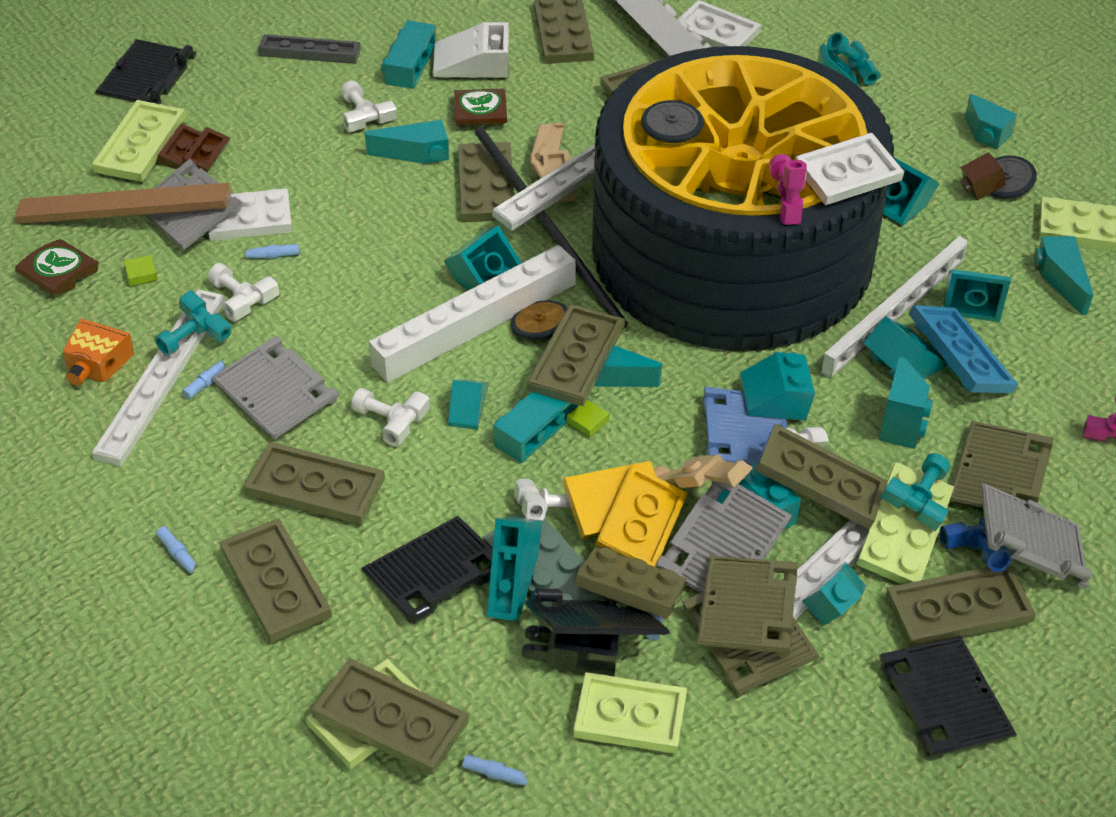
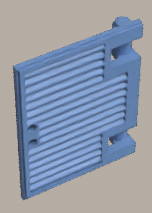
M704 387L703 411L706 417L707 455L720 454L724 461L735 463L737 460H742L750 465L760 459L769 433L775 423L787 428L786 419L748 416L742 391ZM716 398L725 399V405L715 404ZM719 448H729V454L719 453Z

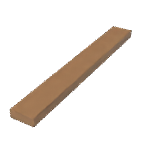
M228 182L23 198L14 217L18 224L222 209L227 207L231 187Z

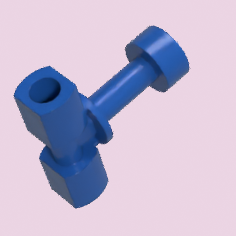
M985 518L979 519V525L968 527L963 522L940 526V541L945 549L969 545L973 550H982L983 562L994 572H1001L1011 564L1010 551L1002 545L997 551L988 548Z

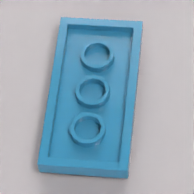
M919 305L912 307L909 316L916 323L917 329L924 333L931 342L932 348L940 353L946 361L948 368L954 371L960 378L965 389L972 393L1014 392L1019 384L956 308Z

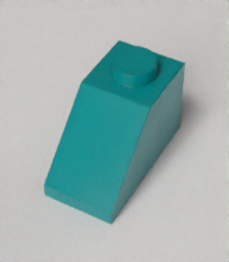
M971 94L968 99L965 118L975 140L998 150L1013 134L1017 114Z
M844 561L807 595L802 602L818 621L825 626L845 613L863 595L866 585Z

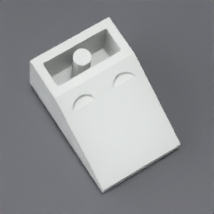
M483 22L435 42L433 77H509V22Z

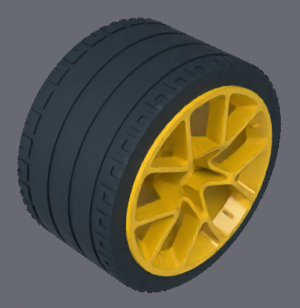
M720 46L695 49L668 56L638 70L629 76L627 80L619 84L618 88L611 93V97L605 101V106L601 108L600 116L597 119L595 130L592 253L593 261L596 264V271L601 282L605 284V289L608 293L612 294V298L621 305V308L629 312L632 317L638 319L644 325L671 338L708 348L723 350L777 348L817 336L819 333L830 329L832 325L838 324L842 318L850 314V309L855 308L858 305V301L862 300L864 292L868 289L869 282L871 281L889 185L825 205L807 181H805V187L799 192V197L803 200L801 223L785 225L779 219L781 204L764 205L763 202L765 191L779 197H784L778 191L779 181L772 177L768 164L778 154L788 155L793 161L796 156L869 133H873L894 159L893 136L890 133L891 129L886 123L884 114L881 113L880 108L873 102L870 96L837 71L811 59L768 48ZM676 100L686 102L697 108L703 116L704 124L701 132L693 139L681 143H666L653 139L643 130L641 125L642 115L649 106L657 102ZM712 187V193L721 190L731 194L747 196L742 204L732 205L694 196L693 193L699 188L709 193V189Z

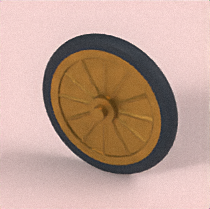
M552 300L534 302L513 315L511 329L518 337L527 340H541L552 337L567 307L560 302Z

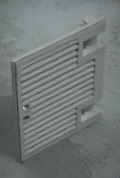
M189 159L155 188L215 184L218 182L202 168L198 169L195 163ZM188 173L190 177L185 179L183 176ZM230 195L227 207L222 209L144 215L183 250H186L231 211L234 213L240 212L241 202L235 196L232 197Z
M277 335L211 377L273 440L326 404L333 405L339 396V393L333 387L328 389L325 386L324 379L291 348L286 350L283 347L282 340ZM272 351L277 357L273 359L268 353ZM314 390L318 397L315 398L310 392Z
M712 481L706 494L703 493L670 542L671 546L664 557L661 556L656 563V567L662 570H672L679 576L687 578L686 585L702 593L705 590L710 555L764 560L792 515L739 484L732 489L729 484ZM724 489L729 492V495L721 504L716 500ZM684 552L689 556L680 567L675 562L681 553Z
M981 484L988 548L997 551L1003 545L1010 549L1011 558L1062 580L1070 574L1075 576L1078 587L1083 589L1089 588L1088 581L1092 577V571L1085 565L1078 524L1044 510L1043 505L1032 500L1026 502L990 485Z

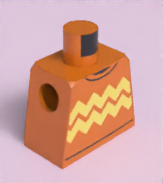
M81 318L63 350L68 369L66 374L67 380L76 386H80L86 378L99 382L107 381L135 354L130 333Z

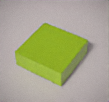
M152 255L124 260L130 286L158 280Z
M587 399L584 406H578L567 415V423L586 436L591 437L609 421L610 414Z

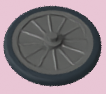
M676 100L661 101L649 106L641 118L643 130L653 139L666 143H681L691 140L701 132L704 124L703 116L697 108L686 102Z
M1013 155L994 158L1002 167L1006 186L989 195L1001 199H1011L1022 196L1032 189L1036 182L1037 173L1031 162Z

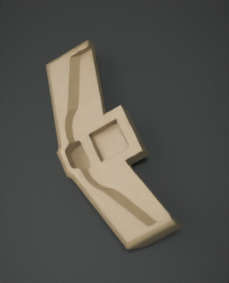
M564 123L538 125L533 150L530 154V166L539 175L540 179L570 160L569 151L560 150ZM575 190L556 203L574 201Z
M717 454L693 457L684 462L682 468L670 470L663 465L657 466L654 472L657 477L670 484L677 483L679 488L700 487L706 480L729 484L733 489L752 470V467L742 460H737L735 463L724 461L722 456Z

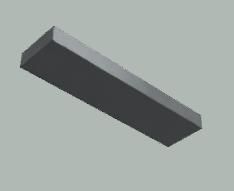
M264 34L258 52L259 56L356 64L361 51V44L355 41Z

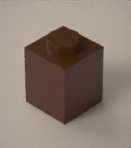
M990 152L960 167L963 176L960 179L961 185L967 194L971 192L977 201L1006 186L1002 167Z

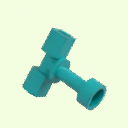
M835 32L829 37L827 48L835 55L844 54L848 57V65L853 68L858 67L857 71L865 84L872 86L881 78V74L871 60H867L869 55L861 42L853 41L849 45V39L841 32Z
M191 290L179 298V308L186 314L187 322L173 332L163 330L154 337V340L160 351L169 356L179 349L178 342L194 331L198 334L205 331L216 342H223L231 335V324L220 314L215 313L212 315L206 310V302Z
M929 454L922 464L924 475L919 484L914 483L908 486L893 476L880 498L898 509L902 505L907 506L919 514L916 520L936 531L949 510L932 500L933 495L930 489L935 480L945 478L950 469L949 461L940 454Z

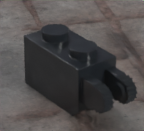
M532 625L526 627L525 638L534 642L546 643L549 646L533 643L525 644L521 652L524 658L548 662L547 668L615 677L620 634H553L546 626Z

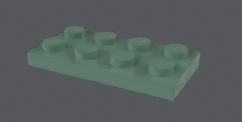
M524 514L518 516L520 518H526ZM546 519L542 520L539 555L527 592L529 597L531 598L532 590L536 588L562 590L563 600L606 601L605 596L574 586L576 575L585 561ZM494 530L483 536V540L492 549ZM541 602L544 607H552V602Z

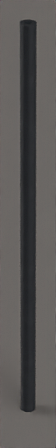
M481 126L477 127L474 134L516 191L519 193L527 188L484 128ZM543 210L535 215L556 245L562 247L576 260V272L606 313L624 318L546 211ZM626 319L624 328L628 326V322Z

